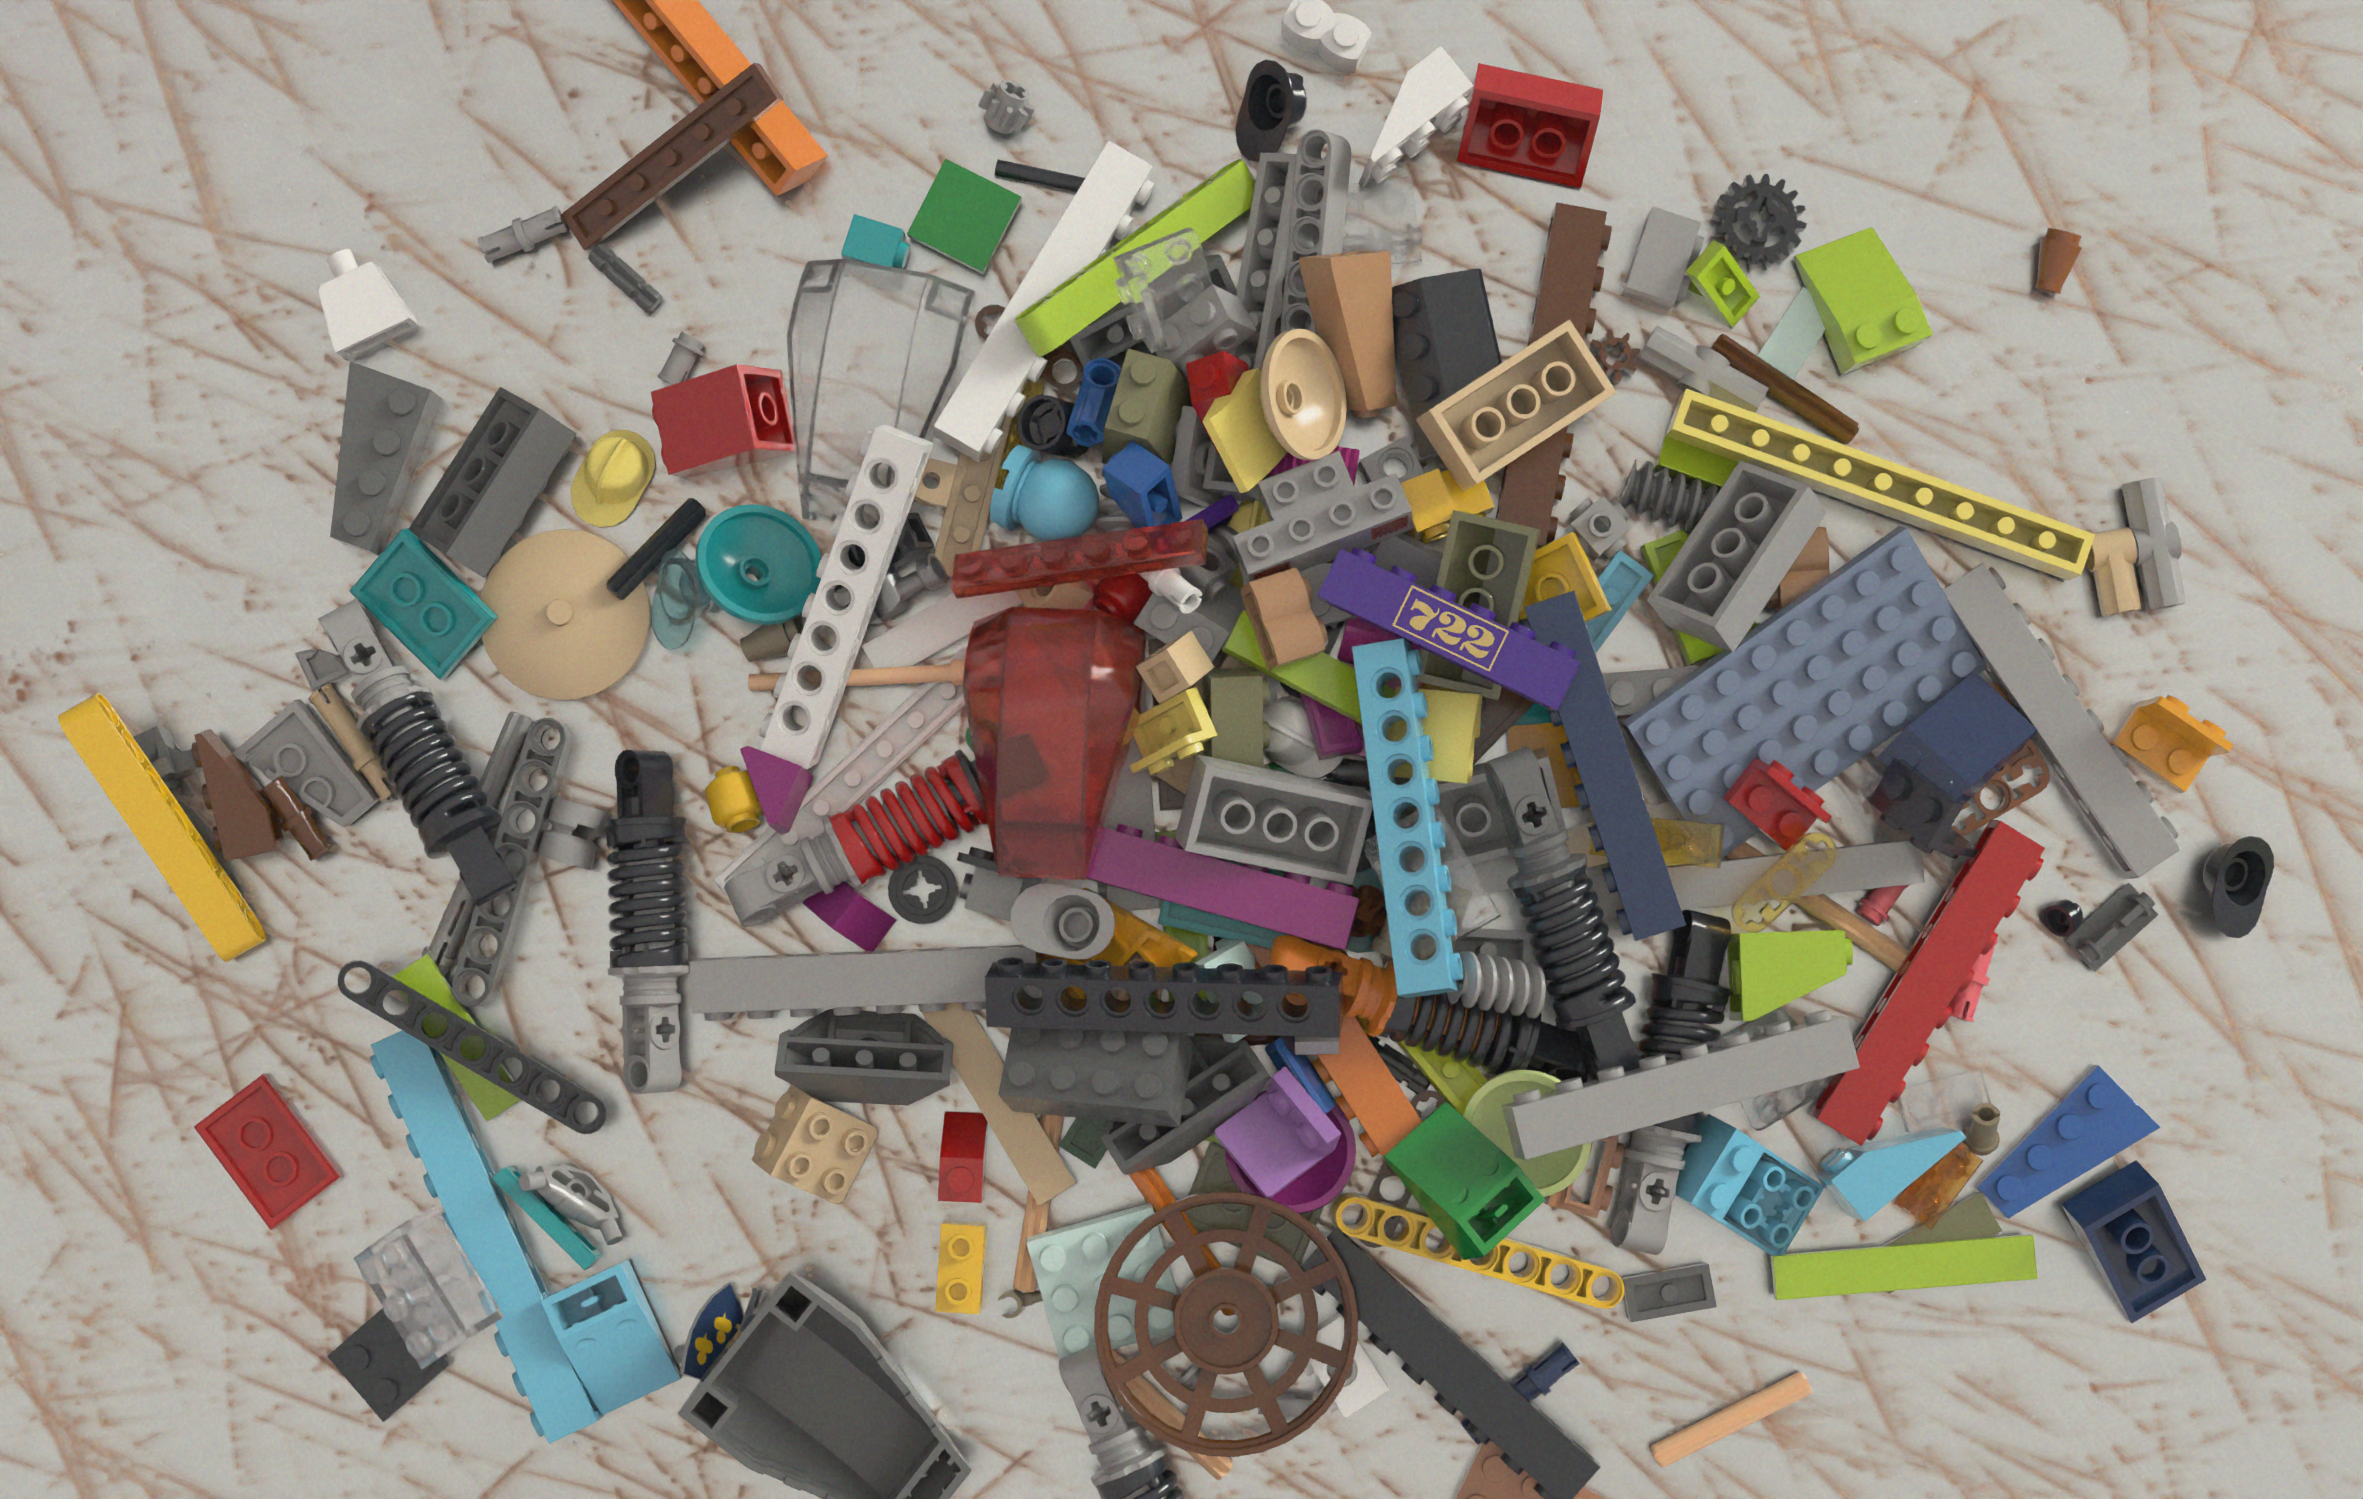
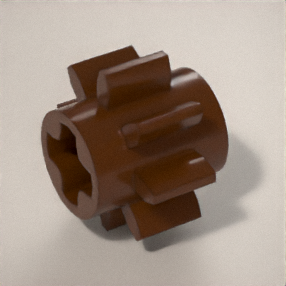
M1609 329L1605 333V342L1603 344L1593 339L1589 347L1597 352L1594 358L1605 375L1612 377L1614 384L1618 385L1621 381V372L1623 370L1631 375L1637 370L1635 365L1629 361L1631 358L1639 355L1640 349H1631L1627 343L1630 337L1629 333H1626L1621 339L1614 337L1613 332ZM1615 349L1620 355L1618 356V361L1610 365L1606 362L1608 354Z
M1349 885L1350 888L1354 889L1352 897L1359 898L1361 901L1351 936L1364 937L1367 933L1373 937L1377 936L1383 927L1387 915L1385 895L1378 888L1371 885H1362L1358 890L1353 885Z

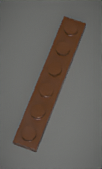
M753 63L563 212L561 217L584 250H592L783 101V97L761 64Z

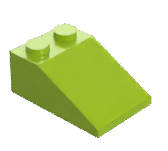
M1873 227L1793 257L1805 288L1809 290L1824 325L1825 337L1841 375L1916 347L1933 335L1917 294Z

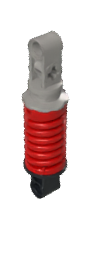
M1030 735L1015 737L999 748L973 761H970L963 751L959 749L955 751L954 755L942 760L941 765L936 768L929 766L925 769L924 774L927 782H925L920 774L915 773L911 775L910 784L912 790L906 782L899 781L895 784V791L898 797L889 788H885L880 792L882 805L877 797H867L865 805L868 812H866L861 804L855 803L850 807V810L844 813L839 811L833 815L823 817L824 832L820 836L817 835L814 839L806 837L800 840V847L780 855L753 870L743 872L725 884L724 889L741 926L752 927L761 924L776 913L800 903L821 891L827 895L835 891V885H840L843 881L849 880L859 891L868 884L869 879L875 876L878 878L885 876V867L890 871H895L900 867V860L907 864L913 862L915 852L920 856H925L930 852V845L935 849H940L945 844V838L952 842L958 840L960 835L958 825L965 833L970 834L975 830V825H993L997 823L994 805L1020 792L1039 786L1050 776L1033 738ZM793 873L792 878L794 882L787 886L786 876Z

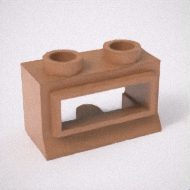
M1619 1134L1600 1139L1605 1141V1146L1589 1205L1569 1199L1573 1183L1558 1193L1544 1197L1545 1201L1543 1203L1593 1218L1598 1217L1599 1210L1607 1211L1613 1193V1186L1606 1184L1610 1168H1619L1624 1151V1144L1618 1143Z

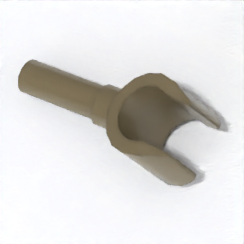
M1016 1289L1009 1290L998 1298V1300L1006 1297H1012L1017 1301V1310L1004 1313L1002 1316L1005 1318H1014L1021 1314L1027 1306L1043 1301L1040 1291L1023 1294Z

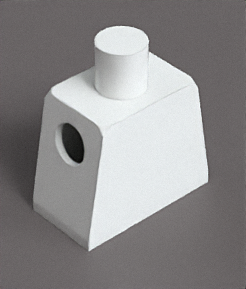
M350 249L340 250L327 258L335 278L321 284L318 287V293L333 348L342 358L347 360L419 326L417 320L385 274L373 262L358 267Z

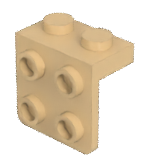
M790 1085L788 1091L779 1098L775 1106V1115L767 1131L758 1138L751 1160L769 1175L833 1204H840L845 1199L878 1135V1131L873 1125L830 1106Z

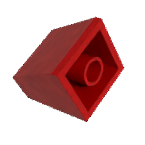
M736 364L651 392L653 401L652 415L659 429L662 443L661 457L664 465L667 467L668 475L693 477L799 452L781 370Z

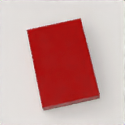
M267 1073L259 1076L194 1126L195 1130L270 1230L277 1228L344 1177Z

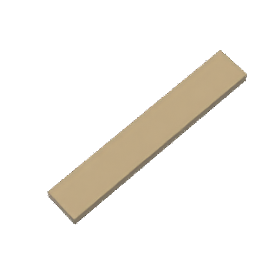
M945 1003L946 1010L922 1012L928 1024L943 1038H947L954 1044L952 1060L954 1067L1038 1206L1044 1205L1076 1185L1077 1182L1035 1113L1014 1112L998 1095L1004 1062L972 1010H963L962 1003Z

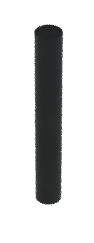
M999 159L995 168V176L1072 193H1077L1085 180L1084 177Z

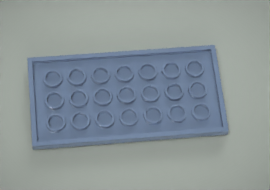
M1898 526L1747 633L1734 653L1723 650L1621 724L1706 862H1717L1760 831L1722 799L1754 758L1769 765L1773 760L1778 761L1794 774L1791 782L1801 790L1805 785L1815 792L1916 720L1972 672L1975 671L1977 674H1980L1987 668L1909 530L1906 527Z

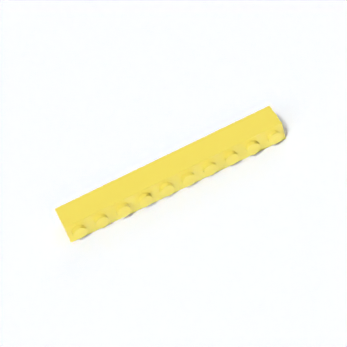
M1686 389L1680 395L1666 433V437L1736 462L1740 460L1807 484L1812 490L2068 581L2082 575L2095 534L1689 389Z

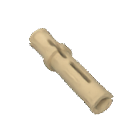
M330 683L321 687L323 695L329 704L325 702L318 690L313 692L308 698L309 702L314 705L354 761L353 768L357 773L364 774L382 803L392 800L391 792L384 783L389 785L394 794L395 787L388 782L387 773L381 769L379 759L372 753V744L365 740L363 734L358 732L356 719L336 693L333 685Z

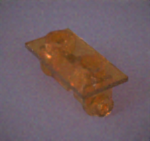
M1959 1143L1912 1182L1896 1205L1932 1230L1982 1164L1983 1160L1969 1151L1970 1148L1964 1143Z

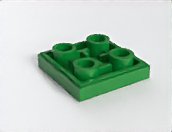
M945 159L907 232V236L984 275L1022 201V197Z

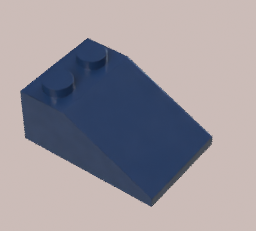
M1974 671L1907 726L1877 758L1887 769L1894 758L1905 760L1961 804L1965 805L2038 730Z
M2137 1160L2061 1204L2078 1238L2131 1324L2207 1280L2159 1183Z

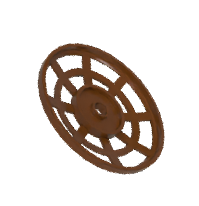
M1212 1191L1190 1195L1165 1205L1146 1217L1125 1237L1111 1257L1100 1282L1095 1305L1094 1336L1098 1359L1109 1387L1122 1407L1139 1425L1160 1440L1185 1451L1207 1456L1238 1457L1262 1453L1289 1442L1309 1429L1329 1409L1341 1392L1353 1364L1358 1341V1311L1353 1285L1342 1259L1331 1242L1311 1221L1291 1207L1264 1196L1242 1191ZM1216 1203L1243 1204L1254 1207L1246 1231L1240 1229H1214L1202 1231L1194 1235L1190 1231L1181 1212L1194 1207ZM1271 1213L1286 1219L1302 1230L1321 1250L1327 1261L1303 1271L1296 1260L1285 1249L1272 1240L1263 1237ZM1165 1221L1177 1243L1156 1260L1146 1274L1143 1283L1118 1277L1123 1262L1135 1245L1154 1227ZM1216 1242L1242 1243L1234 1267H1217L1210 1269L1199 1247ZM1260 1249L1276 1259L1289 1272L1291 1278L1268 1288L1264 1282L1251 1273L1258 1250ZM1184 1255L1194 1278L1184 1287L1181 1294L1156 1288L1155 1286L1165 1270L1177 1258ZM1332 1278L1337 1280L1344 1308V1338L1341 1350L1316 1341L1318 1311L1312 1287ZM1299 1293L1303 1301L1305 1313L1303 1336L1279 1328V1315L1276 1305ZM1111 1294L1137 1301L1134 1328L1137 1345L1141 1354L1118 1367L1112 1354L1108 1333V1309ZM1149 1304L1174 1312L1175 1336L1154 1347L1151 1344L1148 1330ZM1231 1309L1238 1315L1239 1324L1233 1331L1222 1332L1215 1327L1213 1318L1219 1310ZM1273 1345L1297 1353L1287 1371L1277 1381L1269 1385L1259 1363L1268 1355ZM1183 1352L1191 1362L1201 1368L1194 1391L1176 1381L1164 1369L1161 1363ZM1310 1358L1335 1367L1329 1382L1317 1399L1298 1417L1287 1423L1276 1398L1297 1381ZM1149 1370L1154 1379L1167 1392L1189 1405L1182 1430L1180 1431L1167 1425L1150 1413L1132 1394L1126 1382ZM1243 1372L1253 1392L1251 1395L1232 1399L1211 1397L1218 1374L1230 1375ZM1260 1407L1271 1430L1260 1436L1239 1440H1212L1198 1437L1206 1411L1236 1413Z

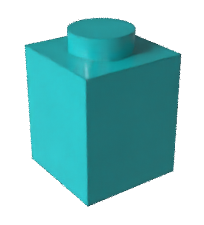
M854 214L841 256L847 264L894 278L896 268L903 269L906 264L910 244L905 243L906 236L903 229Z

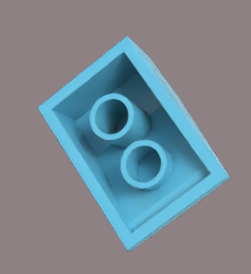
M1939 1127L1851 1147L1844 1152L1838 1148L1820 1162L1823 1169L1815 1176L1848 1216L1866 1222L1961 1143L1966 1136L1960 1130Z

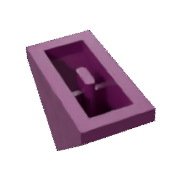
M748 745L741 748V754L768 825L780 835L788 833L814 776L802 766Z
M844 881L840 885H835V891L827 895L821 891L803 901L802 904L829 927L865 951H875L897 921V919Z

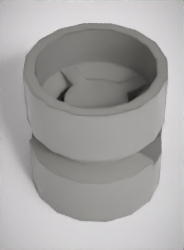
M554 796L548 816L552 828L543 832L537 855L591 870L598 850L593 840L594 837L602 835L604 820H607L609 812Z

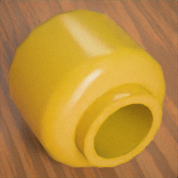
M738 766L722 768L715 773V779L710 781L705 788V797L715 825L726 828L729 833H741L753 829L760 823V818L764 815L748 771L740 770Z

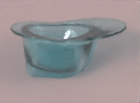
M672 549L667 551L661 559L659 578L651 610L652 628L656 639L663 647L675 650L681 648L688 641L693 630L695 618L709 612L716 603L709 597L700 582L695 559L688 558L682 551Z

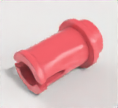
M1909 885L1874 888L1866 899L1861 898L1858 903L1861 906L1857 911L1858 914L1876 926H1879L1882 921L1887 922L1890 918L1887 913Z

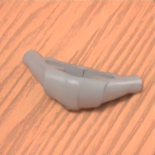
M561 1163L560 1165L538 1166L535 1172L520 1175L519 1185L523 1191L537 1190L545 1198V1201L553 1205V1209L571 1220L574 1219L580 1224L593 1229H600L607 1245L616 1244L623 1239L616 1223L619 1220V1216L611 1201L610 1193L589 1172Z

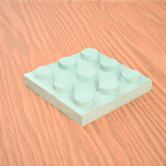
M1151 1203L1026 1237V1244L1060 1359L1096 1344L1094 1317L1100 1282L1111 1257L1125 1237L1146 1217L1154 1213ZM1158 1225L1135 1245L1123 1262L1118 1277L1143 1283L1146 1274L1153 1264L1166 1252ZM1169 1266L1155 1287L1177 1294ZM1111 1294L1108 1309V1333L1111 1349L1137 1343L1134 1328L1137 1301ZM1149 1304L1148 1330L1150 1339L1174 1332L1173 1311Z

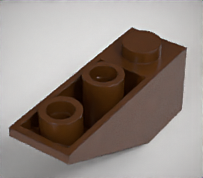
M212 729L195 734L196 742L192 743V755L196 766L203 769L206 784L202 786V796L206 808L213 810L216 826L212 828V836L217 851H223L225 861L276 851L284 846L285 840L279 816L265 797L260 794L259 791L262 787Z

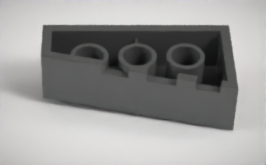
M350 361L330 532L331 538L377 556L386 548L442 399L432 390Z

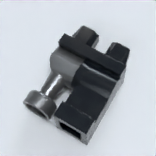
M908 513L869 624L885 623L894 618L895 615L905 611L909 607V597L923 587L929 590H936L948 582V576L943 564L932 553L916 562V571L900 577L897 568L935 547L918 513ZM852 544L848 551L849 559L854 565L862 567L865 563V553L860 546ZM837 585L834 593H839L845 590L846 587Z

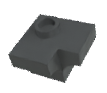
M157 726L133 737L171 792L179 788L177 781L203 771L202 767L198 768L196 766L192 749L186 751L180 749L170 729Z

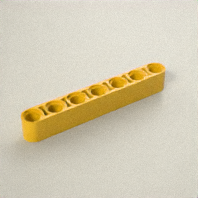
M96 693L58 715L59 724L64 734L218 956L223 961L229 962L266 941V934L260 921L109 701L102 694Z
M1356 1193L1340 1195L1331 1206L1330 1215L1333 1223L1343 1233L1355 1238L1597 1308L1609 1309L1615 1307L1624 1296L1625 1287L1621 1277L1609 1268L1594 1262L1507 1237L1500 1241L1481 1260H1463L1447 1238H1445V1242L1440 1248H1427L1425 1241L1428 1232L1438 1228L1428 1214ZM1353 1203L1360 1204L1363 1209L1361 1220L1352 1226L1345 1225L1342 1220L1344 1208ZM1395 1215L1402 1216L1404 1220L1402 1233L1393 1238L1387 1237L1384 1233L1386 1220ZM1518 1252H1525L1528 1257L1526 1268L1520 1273H1511L1509 1269L1511 1256ZM1559 1264H1566L1569 1269L1567 1280L1563 1284L1553 1285L1550 1279L1552 1269ZM1601 1276H1607L1610 1281L1608 1292L1604 1296L1594 1297L1592 1293L1594 1280Z

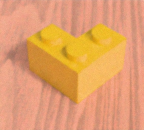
M1438 468L1401 482L1413 515V529L1407 531V533L1416 540L1422 539L1425 545L1447 537L1453 510L1486 517V514L1491 513L1495 507L1484 480L1467 491L1462 492L1449 470L1440 472Z

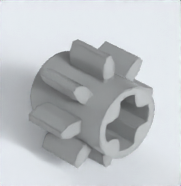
M1003 80L1000 85L993 82L990 89L986 88L978 104L979 107L987 110L984 115V122L987 126L1002 134H1009L1013 129L1018 132L1021 131L1023 125L1028 124L1035 110L1033 106L1026 104L1030 97L1028 90L1012 80Z

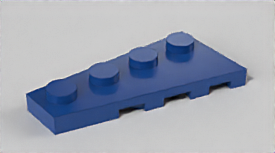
M2094 1065L1974 1187L2005 1218L2009 1219L2161 1127L2099 1065Z

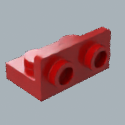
M1754 758L1722 799L1779 847L1790 853L1816 819L1827 823L1832 816L1821 808L1825 801L1817 793L1805 785L1800 790L1791 782L1794 774L1781 763L1773 760L1769 765Z

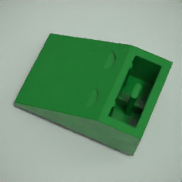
M1446 1101L1382 1156L1463 1260L1484 1257L1545 1201L1544 1197L1519 1165Z

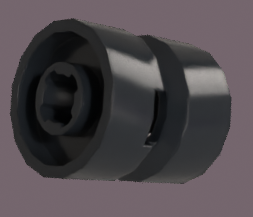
M1041 394L1032 397L1023 405L1019 412L1017 428L1018 434L1025 445L1031 449L1067 459L1080 457L1089 449L1087 446L1076 444L1075 440L1067 434V426L1075 403Z

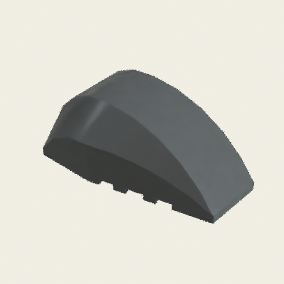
M791 1271L762 1299L709 1366L678 1412L680 1417L748 1469L762 1475H769L783 1481V1484L799 1491H806L822 1499H950L972 1471L929 1407L863 1320L837 1299Z

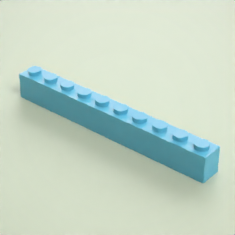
M403 1030L371 1044L374 1055L370 1056L373 1069L381 1080L385 1078L392 1092L388 1096L390 1107L398 1119L403 1118L410 1132L406 1135L408 1147L416 1159L421 1157L427 1170V1173L423 1175L425 1185L433 1198L439 1197L445 1213L441 1214L442 1223L451 1238L456 1236L463 1251L459 1254L461 1266L469 1278L474 1276L481 1291L477 1293L479 1306L486 1317L492 1316L498 1329V1332L494 1334L496 1344L504 1357L510 1356L516 1370V1372L512 1373V1378L519 1394L522 1397L527 1396L534 1412L530 1413V1418L536 1433L540 1437L545 1435L548 1444L597 1422L604 1415H601L559 1344L540 1300L550 1296L502 1188L492 1180L496 1174L444 1058L439 1051Z

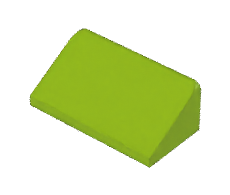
M1665 433L1653 471L1658 472L1660 468L1667 467L1670 477L1674 478L1676 474L1681 472L1685 474V482L1690 484L1692 480L1698 478L1701 480V488L1707 489L1709 485L1714 484L1717 485V493H1719L1739 462L1666 437Z

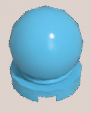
M1018 444L1011 450L1002 466L1003 469L1009 470L1003 489L994 488L990 505L991 522L997 523L998 526L1009 531L1015 530L1022 524L1026 532L1039 541L1056 544H1066L1079 538L1092 528L1099 510L1100 501L1097 486L1090 474L1072 461L1049 459L1041 462L1040 452L1030 447Z

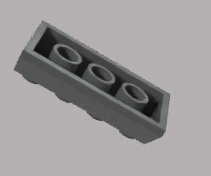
M499 387L414 519L409 530L447 556L485 578L488 571L499 561L501 551L511 535L521 527L524 515L535 498L544 491L548 478L556 465L569 452L571 442L577 433L540 408Z

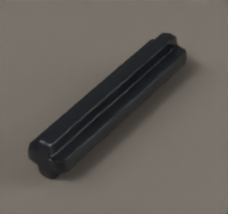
M688 498L607 580L606 585L610 593L616 598L624 600L705 518L706 510L702 504L694 498Z

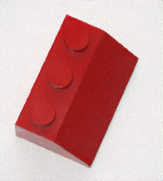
M1478 63L1457 162L1581 188L1601 115L1603 89Z

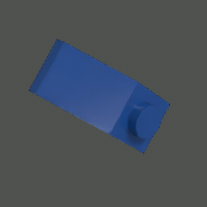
M1133 440L1120 452L1110 457L1107 464L1102 468L1109 495L1144 539L1154 546L1168 530L1172 529L1183 519L1170 465Z

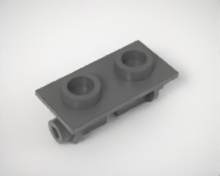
M2127 883L2065 940L2085 963L2096 972L2158 916V913L2152 908L2155 902L2145 892L2139 894L2130 883Z

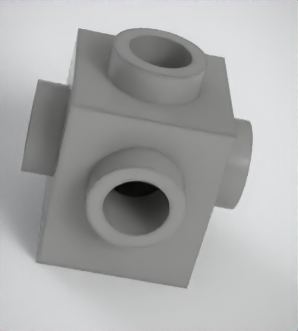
M1601 496L1593 503L1588 497L1569 514L1574 521L1565 531L1568 534L1571 532L1576 533L1586 556L1588 555L1593 562L1603 553L1610 559L1628 543L1623 535L1632 528L1627 522L1630 516L1615 499L1608 501L1604 496ZM1600 518L1609 528L1608 531L1605 533L1596 531L1594 528L1595 519Z

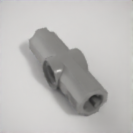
M1659 326L1655 327L1638 357V360L1676 380V385L1683 391L1689 389L1754 413L1758 410L1769 389L1765 385L1732 368L1730 362L1718 352L1701 345L1695 347Z
M2148 478L2123 484L2122 490L2129 526L2134 535L2137 548V560L2134 566L2138 567L2146 611L2185 604L2186 599L2178 559L2181 556V539L2177 526L2174 522H2170L2162 478Z

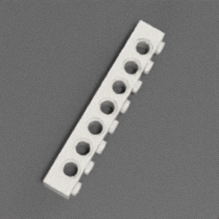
M886 424L877 426L874 432L868 431L860 449V455L865 457L860 472L855 471L852 474L846 488L845 495L850 497L845 513L840 512L837 515L831 530V536L836 538L831 553L826 552L823 555L817 569L816 576L821 578L816 594L811 593L808 596L802 611V617L807 618L802 634L796 633L788 650V657L792 658L788 673L780 675L774 689L773 696L778 698L774 712H769L766 715L760 728L759 736L764 738L760 748L761 751L800 765L807 770L819 762L934 443ZM881 463H887L894 470L895 479L891 486L884 485L878 478L877 470ZM867 503L874 505L880 513V521L876 527L867 524L863 518V509ZM852 544L860 546L865 553V563L862 567L854 565L849 559L848 551ZM837 585L846 587L850 592L851 601L848 607L841 606L835 600L834 590ZM822 625L829 626L834 630L836 634L834 647L827 646L822 642L820 638ZM808 665L814 666L820 671L822 675L820 686H814L806 679L805 671ZM793 705L800 706L806 711L808 720L805 726L798 725L791 716Z

